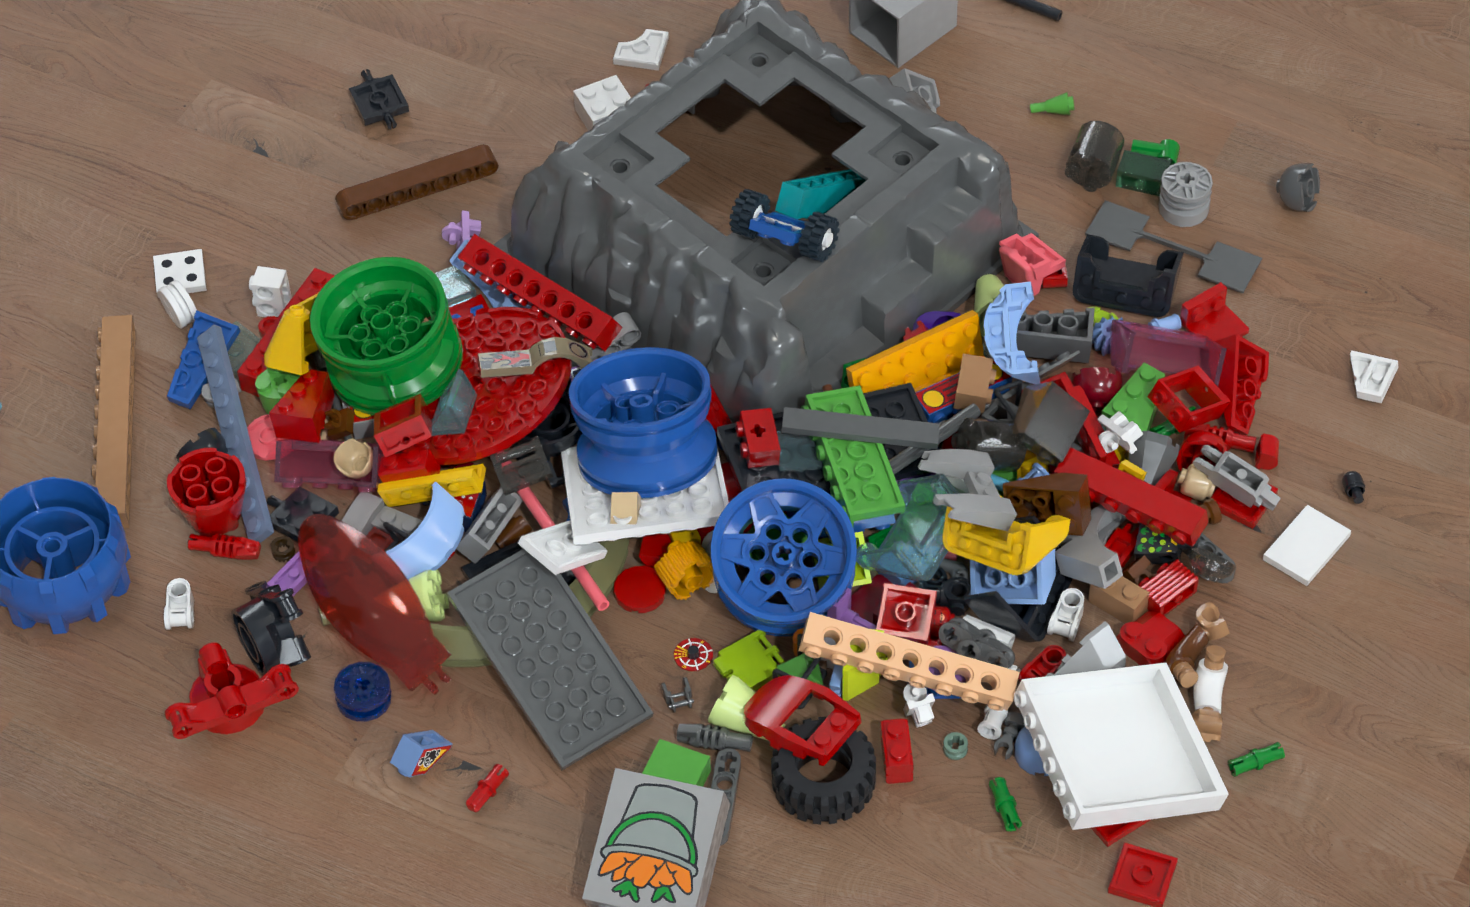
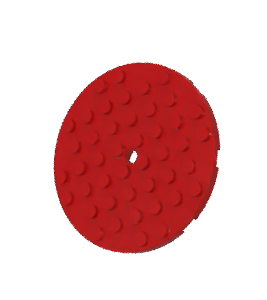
M497 307L490 308L488 313L477 316L470 313L453 320L463 348L460 371L446 392L427 405L432 415V437L400 452L430 449L439 465L461 464L479 460L501 450H506L534 430L554 410L562 397L570 378L572 360L563 357L546 360L536 367L533 374L481 378L478 353L529 350L532 345L543 339L552 337L566 338L560 327L552 319L547 320V318L541 316L540 312H534L527 308ZM407 436L403 437L404 441L409 439Z

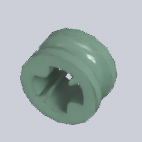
M953 732L944 738L943 751L946 757L952 760H960L966 756L968 740L965 735ZM953 743H959L958 749H952Z

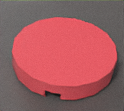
M269 414L255 419L247 427L256 459L265 461L277 459L283 456L293 445L294 440L276 438Z

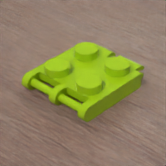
M757 630L718 652V658L713 661V665L723 678L727 679L726 682H728L732 675H735L755 691L773 679L772 671L778 669L777 663L772 658L773 656L780 664L785 663L778 653L779 649L775 645H771L765 637L766 633L764 631ZM759 640H761V641L765 644V646L767 647V649H765V648L762 646V644L759 642Z

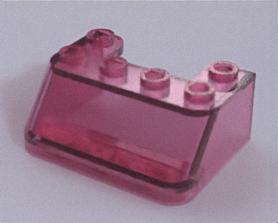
M291 439L276 441L274 482L282 483L284 488L302 487L304 482L312 483L314 488H328V484H338V489H353V486H356L359 492H374L378 490L379 483H383L378 476L381 457L384 454L378 443L366 442L373 450L372 470L365 477L354 479L343 475L336 468L333 461L336 449L345 441L320 440V443Z

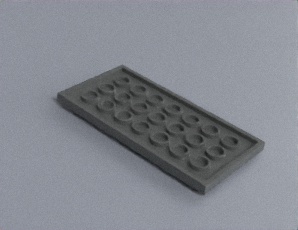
M525 549L520 550L447 592L450 602L561 771L653 717V711L562 575L553 574Z

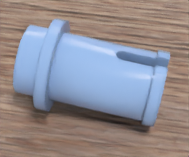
M1177 314L1161 319L1153 318L1148 323L1150 335L1157 338L1161 337L1164 333L1181 328V320Z

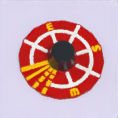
M699 638L683 640L674 650L676 664L687 671L702 670L713 659V650L710 644Z

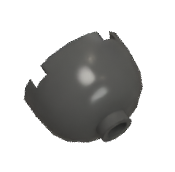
M1313 163L1294 164L1288 167L1277 181V193H1279L1284 205L1292 210L1310 212L1317 204V201H1313L1315 193L1319 194L1320 177L1318 169L1312 168Z

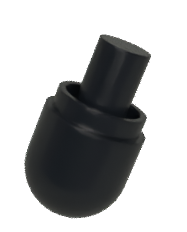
M1356 471L1345 473L1342 478L1345 493L1353 498L1355 504L1362 503L1364 501L1362 494L1365 492V484L1361 474Z

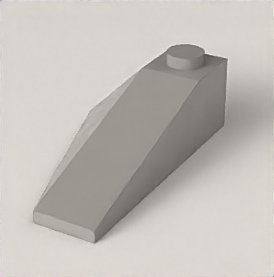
M905 68L889 78L894 86L902 87L906 92L915 90L924 98L931 111L936 113V108L940 106V99L935 80Z
M1105 621L1079 642L1082 647L1072 657L1067 654L1062 659V664L1055 674L1048 673L1046 676L1124 668L1126 655L1110 625Z

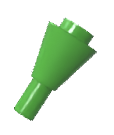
M1068 92L1045 102L1030 104L1031 113L1046 111L1047 113L1070 115V111L1075 110L1073 96H1069Z

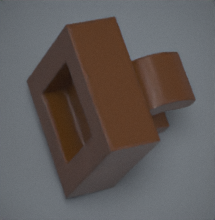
M347 407L339 411L332 409L325 412V415L329 416V422L324 425L328 429L329 438L337 440L353 434L354 410Z
M1145 555L1133 560L1122 570L1123 577L1136 585L1140 583L1139 576L1143 579L1146 577L1152 578L1151 573L1145 570L1151 564Z

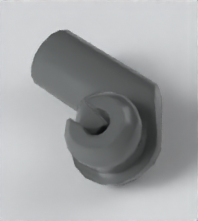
M938 558L937 566L943 568L951 577H964L969 582L970 574L962 562Z

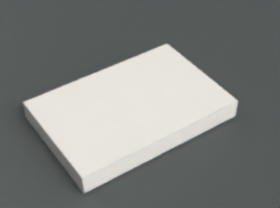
M1307 505L1265 552L1263 560L1308 586L1350 537L1351 530Z
M571 520L523 535L518 542L522 548L555 575L603 559L607 554L606 548L598 542L587 545H574Z

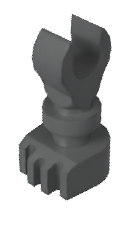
M1009 712L1004 722L1006 727L1002 732L1003 736L994 744V755L997 754L1000 747L1008 749L1005 760L1012 756L1013 742L1025 726L1022 714L1017 712Z

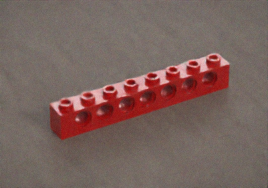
M476 234L472 236L457 257L464 263L462 268L473 276L478 273L481 275L479 278L489 286H492L493 283L496 284V289L507 297L512 294L514 296L513 300L521 306L525 307L528 304L534 312L538 311L541 316L546 315L549 317L547 320L552 319L559 327L561 325L566 328L564 331L573 338L582 337V342L593 350L598 347L606 352L623 328L605 312Z

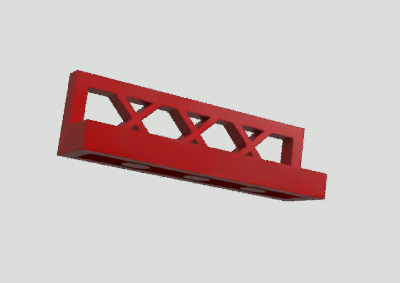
M1068 377L1060 378L1056 398L1084 454L1118 469L1120 461L1115 451L1106 453L1099 440V435L1104 430L1097 420L1098 418L1083 388L1080 385L1073 387Z

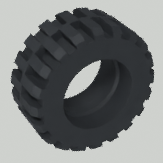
M818 717V720L814 721L811 718L803 720V724L798 725L796 723L789 727V731L807 741L824 722L826 717ZM855 730L832 756V760L840 762L849 771L840 779L827 783L809 780L799 772L806 763L817 758L807 755L805 759L793 756L792 751L784 748L780 750L773 748V757L771 758L773 791L776 793V799L779 804H785V810L789 814L794 815L796 813L797 819L804 822L807 819L813 820V824L821 825V822L826 821L829 824H835L838 819L846 821L852 818L853 812L856 814L860 813L864 809V803H869L876 784V756L874 755L872 743L867 741V736L863 731L857 732Z

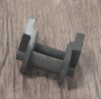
M687 677L683 678L684 692L673 695L670 691H667L665 683H661L666 704L669 709L672 708L673 713L676 712L678 707L688 705L689 708H692L691 703H694V700L691 699L692 692ZM685 696L686 700L674 703L673 698Z

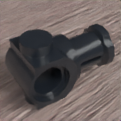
M952 577L946 582H942L941 585L925 584L924 581H920L919 588L937 591L936 603H939L940 606L948 607L951 614H955V616H965L969 606L963 599L965 596L971 595L968 579Z

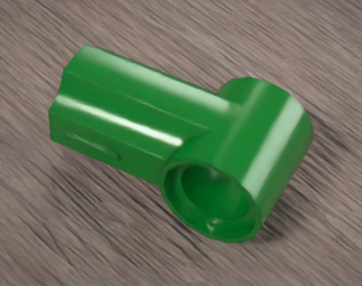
M1134 139L1130 160L1154 163L1158 169L1165 171L1170 165L1177 163L1180 145L1171 139L1162 140L1160 143Z

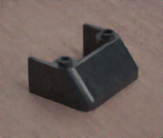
M1034 515L1014 519V521L1019 523H1040ZM1058 545L1056 548H1054L1055 551H1057L1058 549H1060L1061 546ZM1055 555L1056 576L1045 604H1008L997 591L967 595L963 600L982 621L1013 633L1018 639L1030 643L1038 642L1045 638L1052 613L1056 609L1062 592L1069 588L1073 578L1060 573Z

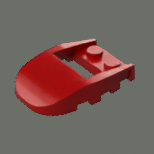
M792 675L774 678L763 685L745 705L743 717L749 731L757 737L763 736L770 741L771 747L777 750L784 748L792 751L793 756L805 759L807 755L817 758L819 765L823 767L862 723L860 713L830 688ZM812 693L814 697L822 701L826 700L832 704L834 710L806 741L781 726L805 698Z

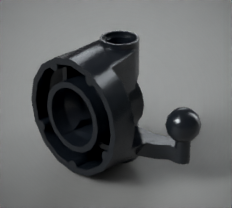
M564 392L554 410L534 430L518 442L512 444L513 452L519 465L527 463L542 469L551 489L565 484L564 470L561 476H556L550 457L560 455L562 451L578 444V440L582 435L571 413L569 394Z

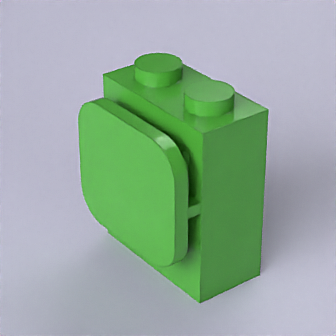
M659 739L642 774L703 787L711 772L710 756Z

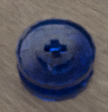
M357 662L341 670L334 683L335 700L339 711L346 718L363 722L377 719L383 715L391 705L392 699L391 684L387 672L381 666L371 662Z

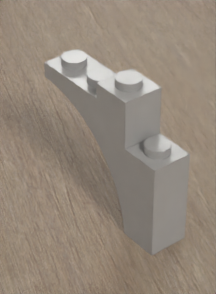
M1100 504L1091 511L1092 519L1084 535H1067L1059 544L1061 548L1055 551V555L1062 575L1105 589L1123 576L1118 554L1105 547V543L1113 530L1126 519L1125 515L1118 512L1112 513Z

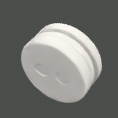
M174 280L169 285H166V287L163 286L158 289L162 305L178 328L182 329L187 324L195 321L194 316L197 309L179 281Z

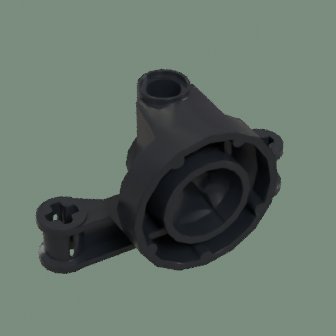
M266 581L258 582L246 588L245 593L250 595L251 601L231 611L238 637L251 662L263 676L276 665L287 664L292 667L311 658L302 635L295 636L289 622L303 614L302 609H298L293 598V589L289 588L282 591L279 584L266 588L268 585Z

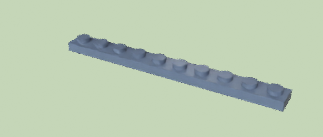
M214 324L198 336L197 340L221 434L228 448V454L231 456L235 455L244 467L246 489L241 513L247 537L261 543L274 533L222 329Z

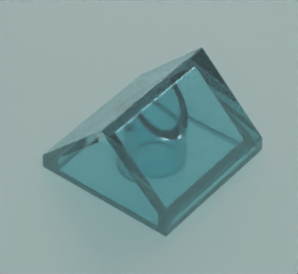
M461 369L457 370L440 396L432 419V436L465 433L477 393Z

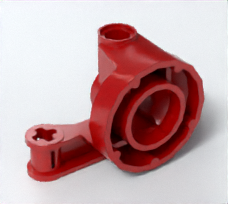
M212 642L204 645L199 650L198 667L200 676L192 685L189 694L190 703H175L165 710L164 715L171 722L173 727L172 734L177 739H184L204 730L226 735L237 733L252 726L263 714L265 707L294 697L298 693L299 687L291 678L289 665H276L260 678L254 670L245 665L232 663L226 649H222L219 643Z

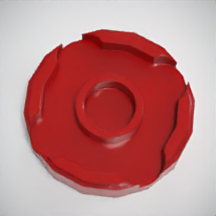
M633 566L625 569L618 575L614 583V596L618 605L629 612H632V610L638 611V613L653 611L665 599V584L658 576L656 570L648 566Z

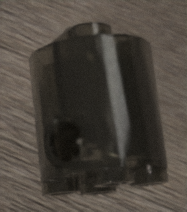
M1089 121L1083 124L1077 133L1068 157L1065 175L1075 183L1083 186L1088 192H1095L1097 188L1107 186L1113 178L1124 147L1122 133L1115 126L1107 122Z
M965 418L958 432L954 433L951 439V445L954 449L988 453L995 467L994 471L997 472L1017 471L1021 467L1027 451L1025 431L1022 425L1016 421Z

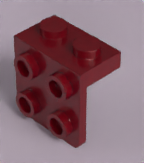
M881 574L874 576L871 579V584H865L851 596V610L874 625H877L883 584H893ZM911 582L905 585L908 587L918 588Z

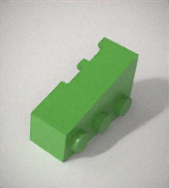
M1143 363L1102 410V415L1110 419L1120 411L1129 423L1133 421L1141 431H1150L1158 408L1147 396L1158 379L1165 377V373ZM1101 424V426H1102V428H1103V430H1104V432H1105V431H1106V427Z

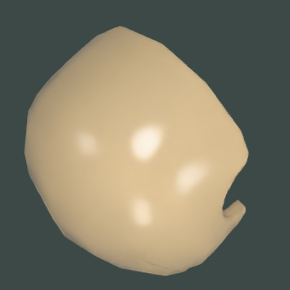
M348 439L336 449L333 461L336 468L343 475L349 478L360 479L369 474L374 467L375 453L366 442Z

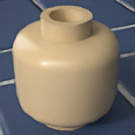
M1194 464L1189 465L1187 469L1182 468L1177 478V483L1181 484L1180 492L1198 501H1202L1206 497L1210 498L1216 485L1207 479L1208 476L1195 468Z

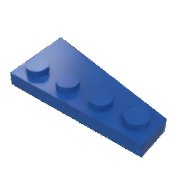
M197 310L194 316L193 327L190 328L187 336L186 348L183 349L180 356L179 368L175 371L167 394L169 402L190 410L202 393L203 385L208 383L197 337L214 324L220 326L228 352L241 332L239 326Z

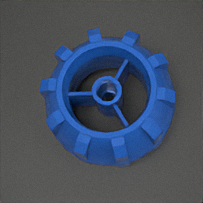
M46 477L17 488L15 487L7 492L0 500V606L8 607L13 624L22 629L32 628L38 622L50 625L53 634H63L69 631V624L78 622L87 617L92 622H98L107 616L104 604L111 596L119 597L127 593L131 583L125 564L131 558L126 541L125 530L116 507L108 503L99 494L97 487L83 481L79 482L65 478ZM34 560L42 565L44 579L30 577L22 572Z

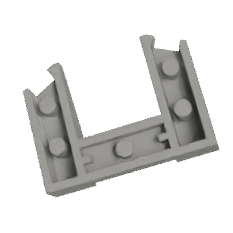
M964 449L924 451L921 458L925 460H921L918 465L920 470L963 479L970 493L935 495L933 502L937 506L944 505L953 509L948 514L949 518L1004 531L1009 530L1017 514L1010 499L1000 497L993 483L991 474L995 467L988 453Z
M361 490L337 528L339 534L335 539L331 540L329 547L332 550L338 547L343 553L339 557L340 562H349L372 530L391 537L383 526L384 522H388L411 535L422 523V520L385 506L382 498ZM396 534L399 541L403 542L404 540H406L405 538Z

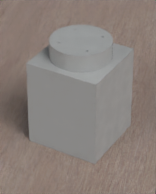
M849 0V33L899 68L957 26L958 0Z

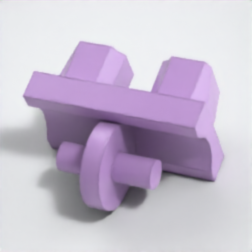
M462 210L461 221L457 225L454 222H450L449 225L445 226L442 229V237L449 244H456V250H458L464 240H470L472 238L470 236L474 234L479 236L481 221L469 219V211Z

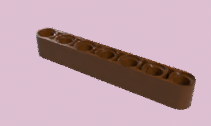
M478 145L345 188L337 193L335 200L343 217L346 220H355L490 176L497 171L499 165L488 145Z

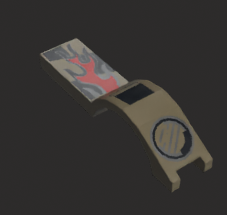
M561 337L543 339L532 345L529 350L478 353L481 378L533 374L536 367L552 358L563 357L571 359L580 366L581 370L594 360L590 358L592 356L591 347Z

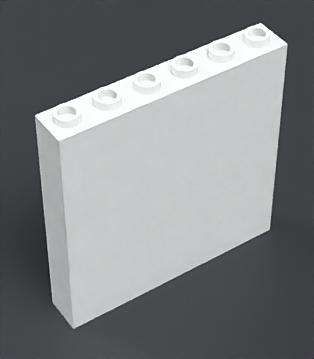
M1167 663L1022 679L1014 693L1015 705L1021 711L1024 725L1032 736L1034 748L1039 752L1044 771L1049 775L1053 784L1054 794L1059 798L1063 807L1064 817L1069 821L1072 830L1220 810L1229 795Z

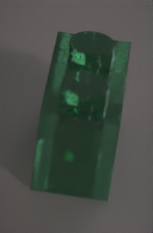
M1124 150L1117 170L1116 187L1160 196L1161 178L1164 171L1171 165V160Z

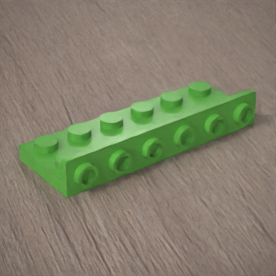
M860 385L807 394L805 405L801 407V409L872 416ZM809 436L811 441L816 443V456L818 461H822L824 465L823 475L825 480L830 482L831 496L842 506L852 526L854 521L905 512L906 505L881 443Z

